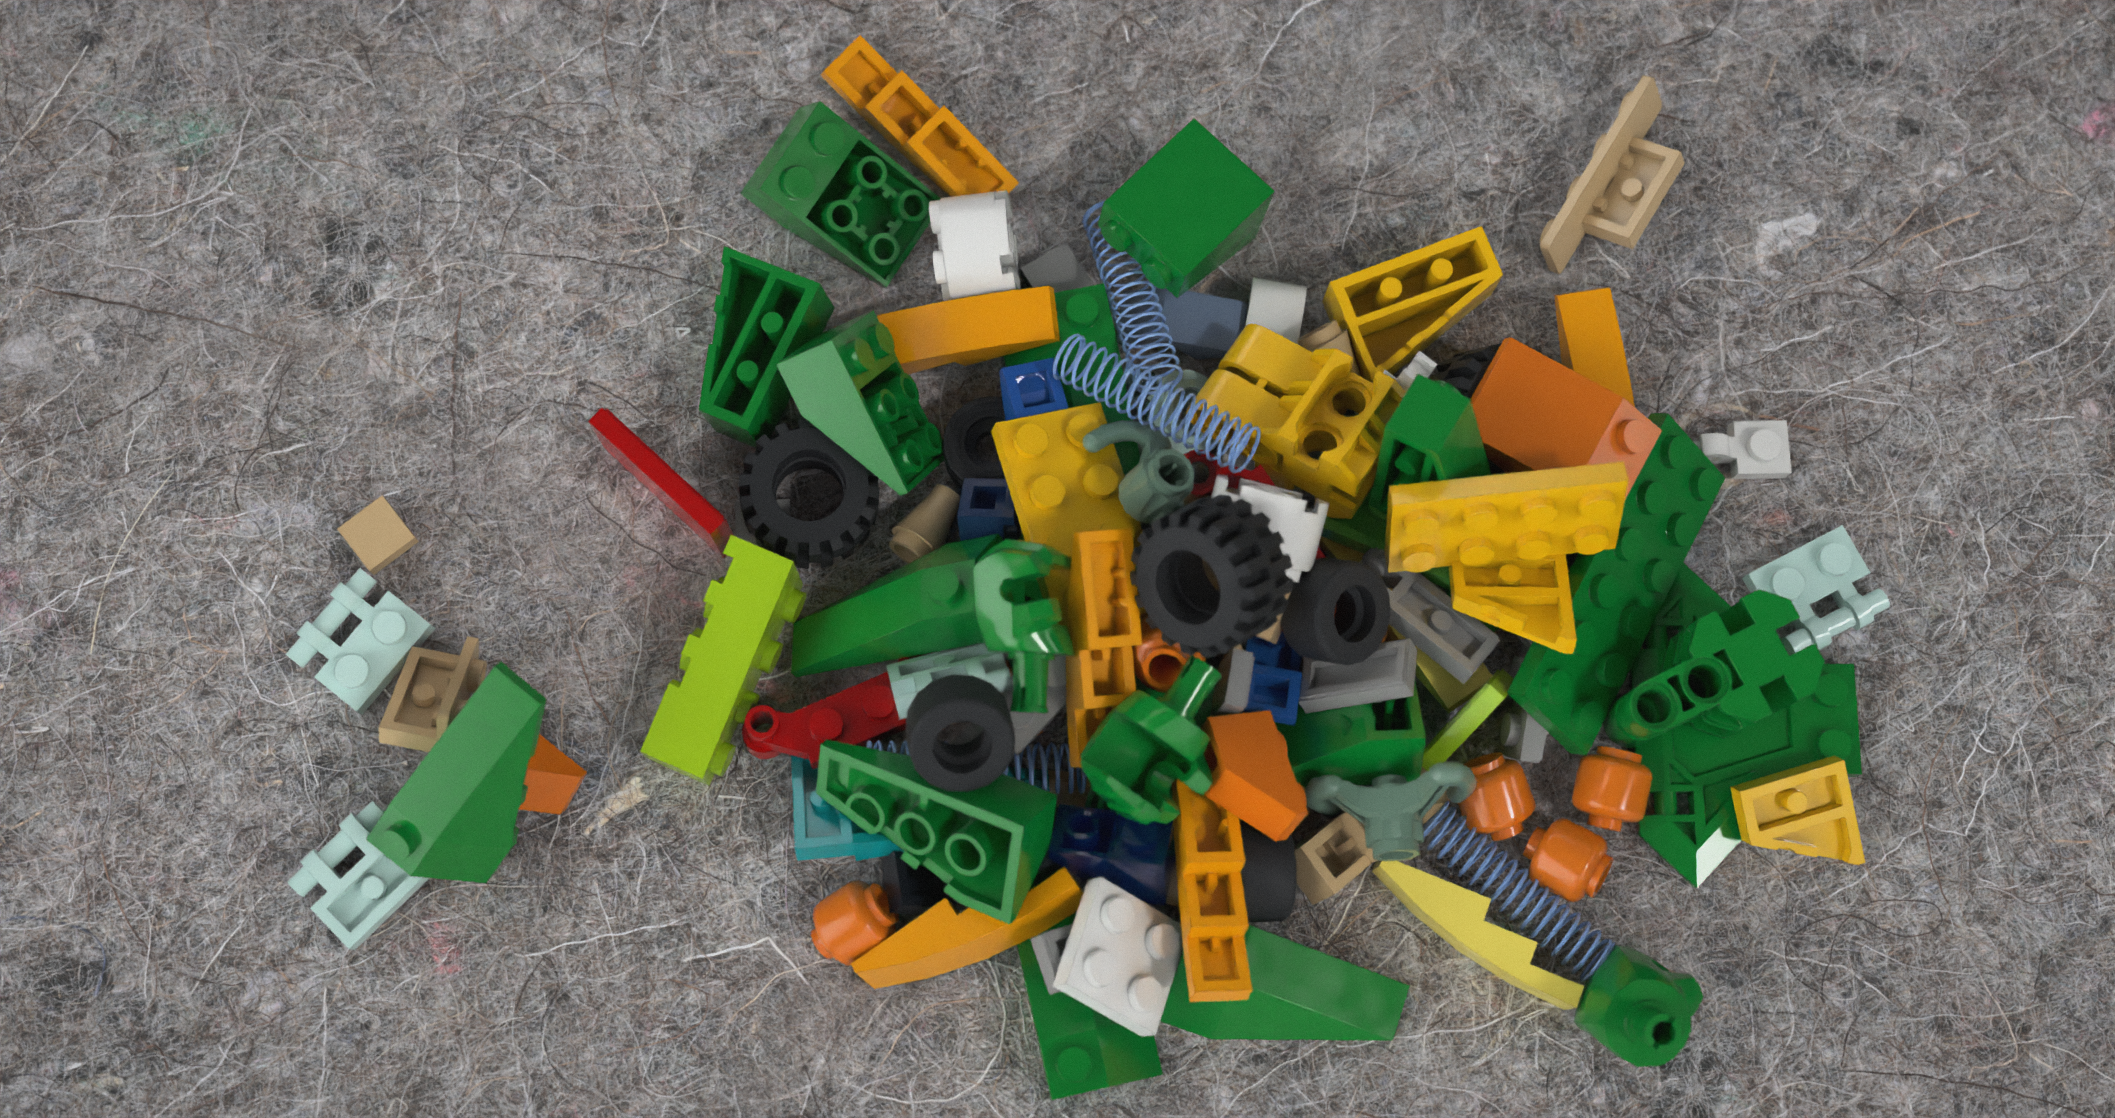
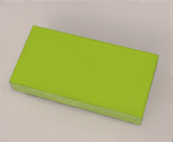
M1503 668L1501 671L1497 670L1424 748L1422 767L1429 771L1434 764L1445 762L1507 697V691L1514 678Z

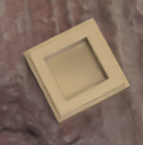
M383 495L337 528L373 575L419 542Z

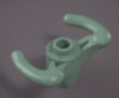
M1121 420L1103 424L1083 437L1084 449L1092 453H1096L1110 444L1122 441H1134L1143 449L1139 464L1128 472L1119 484V500L1125 512L1136 521L1150 524L1184 507V498L1193 489L1194 470L1190 461L1182 453L1171 449L1172 445L1169 438L1164 437L1161 434V430L1153 431L1150 429V425H1141L1139 421Z
M1440 762L1434 764L1429 771L1423 773L1418 779L1406 782V777L1402 775H1385L1372 779L1371 787L1356 786L1349 781H1342L1340 777L1335 775H1324L1312 778L1304 788L1306 804L1314 811L1327 816H1337L1341 810H1344L1363 823L1366 847L1372 849L1375 860L1402 861L1420 855L1419 844L1424 843L1422 818L1446 791V795L1451 802L1460 803L1473 794L1477 785V779L1472 770L1461 763Z

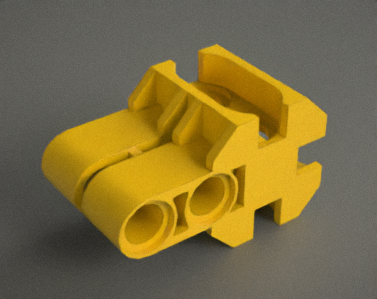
M1248 324L1220 361L1219 369L1213 371L1196 395L1195 405L1198 401L1206 399V411L1214 405L1218 406V416L1228 410L1230 414L1229 423L1233 418H1241L1240 429L1250 422L1252 427L1258 426L1261 431V437L1251 459L1255 462V467L1261 464L1277 487L1293 491L1294 485L1314 495L1315 502L1316 498L1328 502L1329 507L1326 516L1330 518L1352 519L1373 487L1385 426L1400 404L1406 391L1395 379L1380 371L1374 376L1373 383L1353 373V357L1336 348L1315 349L1314 352H1311L1268 328L1258 324ZM1204 403L1194 413L1191 419L1193 425L1197 422ZM1215 408L1210 412V414L1206 418L1201 428L1202 433H1204L1208 428L1213 418ZM1347 409L1354 410L1358 413V415L1354 417L1344 416ZM1226 414L1218 423L1212 439L1215 440L1221 431ZM1237 421L1229 430L1223 445L1226 446L1230 441L1237 426ZM1249 426L1247 427V429H1246V430L1243 432V434L1241 435V437H1240L1238 443L1240 442V440H1241V438L1244 436V434L1248 431ZM1256 430L1252 432L1241 455L1249 456L1256 440ZM1313 451L1323 452L1319 460L1311 458L1308 453Z

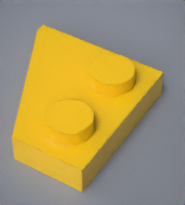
M1566 554L1547 555L1544 558L1533 561L1523 560L1520 557L1494 558L1490 562L1476 567L1466 566L1461 561H1452L1451 566H1448L1452 609L1561 653L1573 654L1577 639Z
M1831 756L1730 787L1742 841L1752 846L1773 850L1785 849L1796 854L1816 858L1817 856L1843 860L1854 865L1865 863L1845 760Z

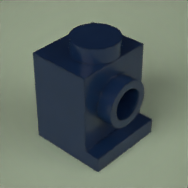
M964 478L957 515L960 541L999 534L1003 541L1006 539L1018 540L1021 535V526L1006 479Z

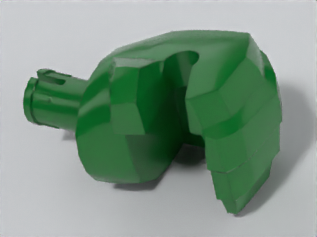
M1006 539L992 547L973 566L976 623L989 652L1008 654V659H1013L1010 712L1048 713L1049 661H1055V656H1075L1068 627L1057 624L1063 619L1059 600L1049 598L1025 602V582L1050 575V569L1070 570L1071 557L1047 544Z
M1190 655L1180 674L1163 698L1158 696L1155 699L1137 690L1116 706L1100 723L1080 755V765L1088 777L1093 791L1104 799L1107 806L1114 812L1145 825L1153 821L1168 824L1181 813L1175 801L1169 797L1170 786L1176 779H1179L1201 795L1210 788L1213 779L1204 756L1210 737L1195 725L1196 721L1193 718L1209 692L1212 691L1217 681L1222 677L1217 670L1199 658Z
M1616 945L1606 961L1586 981L1576 1008L1574 1023L1581 1030L1599 1041L1615 1056L1637 1067L1662 1066L1672 1060L1685 1047L1691 1033V1017L1699 1008L1704 996L1700 985L1691 974L1670 972L1652 957L1632 947Z

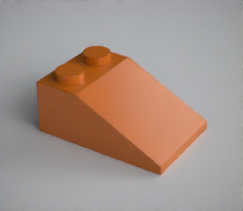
M1512 337L1504 338L1471 397L1486 456L1506 474L1624 461L1629 479L1626 497L1662 432L1658 426L1622 396Z

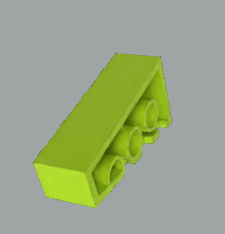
M730 535L723 554L733 558L725 577L711 581L703 600L706 602L703 617L708 619L704 629L697 627L693 633L689 634L681 652L679 669L686 671L682 682L676 679H672L669 682L640 751L649 760L710 786L715 774L722 777L728 769L736 746L730 743L738 723L743 724L748 711L757 706L760 695L753 691L762 672L771 674L775 668L783 648V643L777 641L786 621L792 624L795 623L807 595L801 591L803 583L794 561L734 535Z

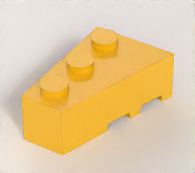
M1480 226L1330 281L1322 304L1329 320H1336L1341 330H1348L1361 377L1373 383L1374 376L1378 371L1383 373L1387 370L1392 375L1411 361L1419 351L1422 352L1491 296L1503 273L1483 227Z

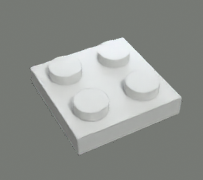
M1103 877L1087 880L1053 987L1141 1037L1156 1035L1183 949L1181 924Z

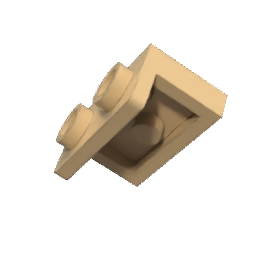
M467 636L460 655L411 647L379 725V743L429 752L468 702L471 693H474L485 679L487 661L479 660V638Z

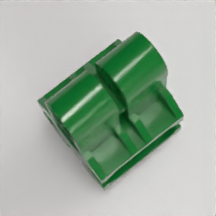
M1758 589L1740 598L1739 602L1721 614H1718L1715 610L1699 618L1669 639L1661 666L1662 673L1642 682L1613 702L1603 722L1606 735L1615 744L1621 747L1632 748L1640 746L1689 721L1693 729L1724 739L1815 693L1825 662L1817 646L1814 643L1789 656L1776 632L1777 629L1800 618L1792 601ZM1637 708L1644 714L1645 720L1639 715Z

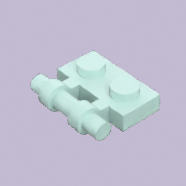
M1843 525L1748 573L1742 578L1750 593L1760 589L1792 601L1800 618L1792 622L1797 631L1782 638V643L1789 655L1814 643L1818 650H1821L1832 643V637L1851 627L1859 630L1873 623L1874 615L1890 607L1887 595L1880 588L1862 596L1852 584L1871 572ZM1831 595L1839 609L1819 618L1814 614L1810 605Z
M359 568L345 585L340 581L330 593L333 599L313 623L307 620L296 632L300 638L288 650L286 655L304 668L319 651L329 660L314 678L355 711L363 715L403 668L411 647H420L436 628L390 591H387L373 608L363 598L377 581ZM352 612L362 622L345 642L339 646L330 636Z
M984 643L938 651L886 665L900 719L907 718V710L919 691L932 681L949 675H973L990 682L1000 693L1012 690V680L1009 669L1006 667L1004 655L989 652Z
M373 800L357 815L351 812L339 824L342 830L319 852L312 849L300 861L303 867L287 881L291 888L301 897L308 894L318 883L327 891L310 909L351 950H356L429 879L410 876L366 840L384 813V810ZM358 846L365 853V856L341 877L335 867Z

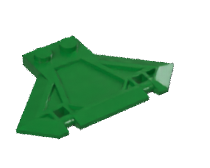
M1685 563L1682 564L1645 638V649L1639 650L1629 670L1630 691L1642 682L1662 673L1661 666L1668 645L1667 630H1678L1679 633L1699 618L1715 610L1718 614H1721L1731 607ZM1824 664L1815 693L1724 739L1693 729L1688 721L1640 746L1633 747L1634 753L1642 755L1641 764L1648 767L1652 773L1649 794H1653L1654 815H1644L1643 819L1637 822L1638 836L1696 889L1741 842L1730 789L1731 786L1831 756L1845 760L1848 777L1862 775L1854 664ZM1637 708L1639 715L1645 720L1644 714ZM1676 794L1688 795L1689 814H1677Z

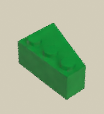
M724 246L721 260L724 270L720 295L716 294L714 312L717 316L713 342L708 345L699 411L716 432L756 448V441L763 434L771 438L791 398V393L776 364L820 333H823L835 307L820 283Z
M1417 374L1385 426L1369 502L1370 506L1387 514L1389 486L1492 475L1471 399L1462 396L1454 386L1441 380L1432 381Z

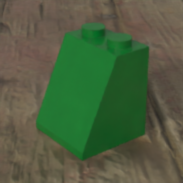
M1193 118L1104 201L1098 226L1101 228V233L1108 244L1119 252L1126 251L1141 265L1145 277L1159 289L1166 288L1176 298H1179L1256 237L1275 191Z

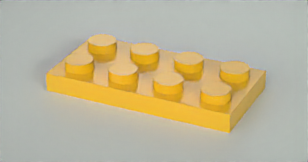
M1100 402L997 422L991 431L1025 541L1047 544L1069 557L1072 556L1075 532L1132 528L1133 547L1141 546L1138 541L1139 536L1143 532L1140 521H1136L1125 512L1119 500V484L1125 476L1115 445L1110 444L1096 453L1088 452L1083 447V437L1087 433L1103 424H1107ZM1050 569V575L1037 578L1043 599L1055 598L1059 600L1063 619L1057 624L1067 626L1070 570ZM1144 607L1139 608L1140 620H1143L1148 614Z
M1624 461L1389 486L1384 553L1388 573L1400 571L1419 573L1431 568L1451 566L1452 561H1461L1466 566L1476 567L1484 565L1494 558L1520 557L1523 560L1533 561L1553 554L1580 553L1591 555L1603 550L1616 549L1629 482Z

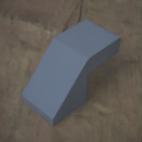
M1156 288L1155 290L1159 297L1158 303L1163 308L1161 314L1165 316V324L1169 328L1168 335L1173 339L1171 345L1196 360L1223 358L1245 327L1248 304L1243 301L1186 291L1179 298H1176L1166 288ZM1138 290L1123 291V294L1135 292ZM1141 294L1133 296L1125 300L1122 304H1131L1141 301L1148 297L1150 294ZM1152 296L1148 301L1155 302L1154 296ZM1152 305L1138 306L1125 314L1139 313L1150 308ZM1155 306L1150 312H1158L1159 309ZM1121 307L1120 313H1122L1128 307ZM1156 315L1142 316L1129 324L1143 323L1154 318ZM1159 316L1153 322H1162V319ZM1122 317L1120 322L1125 323L1132 317ZM1159 325L1144 327L1132 335L1150 332ZM1125 327L1123 332L1128 334L1134 328ZM1164 327L1157 332L1165 333ZM1117 331V343L1122 346V343L1119 339V333ZM1153 336L1146 338L1137 343L1136 345H1144L1160 339L1162 336ZM1129 337L1126 342L1132 344L1138 338ZM1165 337L1164 340L1159 343H1168L1169 340L1167 337Z

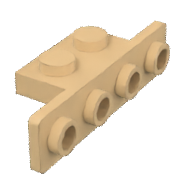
M1643 75L1635 89L1629 91L1624 96L1613 125L1608 133L1602 134L1597 140L1591 161L1583 174L1577 176L1570 184L1566 201L1555 219L1549 220L1545 225L1540 237V249L1549 271L1557 274L1562 273L1585 234L1633 249L1685 164L1681 151L1643 140L1662 108V101L1655 78Z

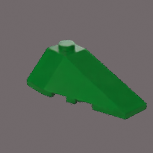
M1104 283L1055 292L1060 341L1003 356L1006 367L1053 357L1055 359L1066 339L1073 334L1079 333L1085 337L1086 344L1094 341L1097 345V350L1106 347L1107 357L1112 353H1117L1118 362L1121 361ZM1077 337L1067 344L1060 355L1057 363L1059 376H1061V365L1066 351ZM1079 341L1075 344L1067 358L1064 373L1075 359L1079 348ZM1093 345L1083 354L1078 364L1075 378L1086 367L1092 355ZM1101 351L1093 361L1086 384L1098 371L1103 360L1104 351ZM1114 356L1104 367L1097 389L1109 376L1115 362ZM1122 365L1111 381L1108 395L1115 389L1123 375ZM1072 371L1064 377L1067 381H1072ZM1083 377L1075 382L1078 387H1082ZM1060 379L1068 408L1099 403L1095 400L1094 396H1086L1083 390L1076 391L1073 388V384L1065 385L1062 379ZM1094 382L1086 388L1089 393L1093 392ZM1126 383L1123 385L1119 401L1127 393ZM1105 388L1097 394L1099 398H1104ZM1117 392L1108 399L1110 404H1115ZM1128 398L1119 405V408L1126 410ZM1105 401L1100 402L1107 423L1121 420L1133 421L1128 417L1127 413L1120 414L1116 407L1109 408ZM1134 441L1114 443L1124 476L1138 465L1140 461L1138 444Z
M999 534L945 544L796 621L793 626L791 673L795 677H801L984 643L976 623L973 566L992 547L1003 542V538Z
M500 661L494 666L388 805L366 840L410 876L487 883L517 841L519 828L515 824L518 809L526 799L528 786L524 784L529 759L535 755L547 698Z
M826 740L820 744L816 794L868 834L880 832L904 851L901 859L915 870L923 865L947 884L944 892L958 903L1007 924H1011L1016 919L1050 846L1057 801L1056 794L1005 774L999 776L988 786L969 792L946 791L929 784L915 770L911 757L908 755Z
M1059 870L1037 873L1029 891ZM1077 911L1042 933L1073 924ZM1028 939L1017 944L1050 1100L1163 1075L1154 1035L1141 1037L1062 991L1049 995L1031 940Z
M1249 925L1244 935L1252 992L1248 1000L1190 1002L1184 951L1182 949L1160 1020L1164 1024L1211 1040L1393 1041L1410 985Z

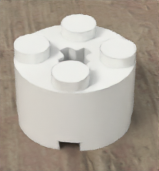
M1007 190L945 197L929 202L931 228L933 234H937L939 251H933V266L936 283L941 284L943 301L1020 289L1016 235H1013L1011 223L1007 221V219L1013 218Z
M1217 475L1211 499L1218 495H1229L1233 503L1242 499L1252 504V513L1254 515L1263 512L1271 520L1268 527L1272 533L1279 531L1285 541L1280 544L1282 553L1290 554L1292 567L1286 570V575L1292 578L1293 582H1299L1302 571L1310 572L1314 565L1329 503L1316 498L1314 509L1306 507L1307 501L1302 500V493L1240 478L1238 489L1227 487L1228 476Z

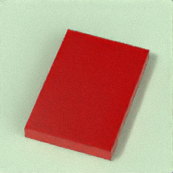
M601 408L588 422L606 451L724 559L727 556L723 554L730 535H733L726 518L610 410Z

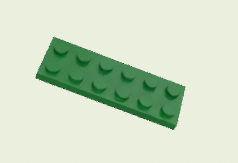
M1650 413L1648 417L1662 432L1625 499L1616 549L1603 550L1591 555L1578 553L1568 572L1577 639L1573 654H1564L1533 641L1507 691L1530 716L1572 754L1587 756L1725 480L1723 474L1668 413Z

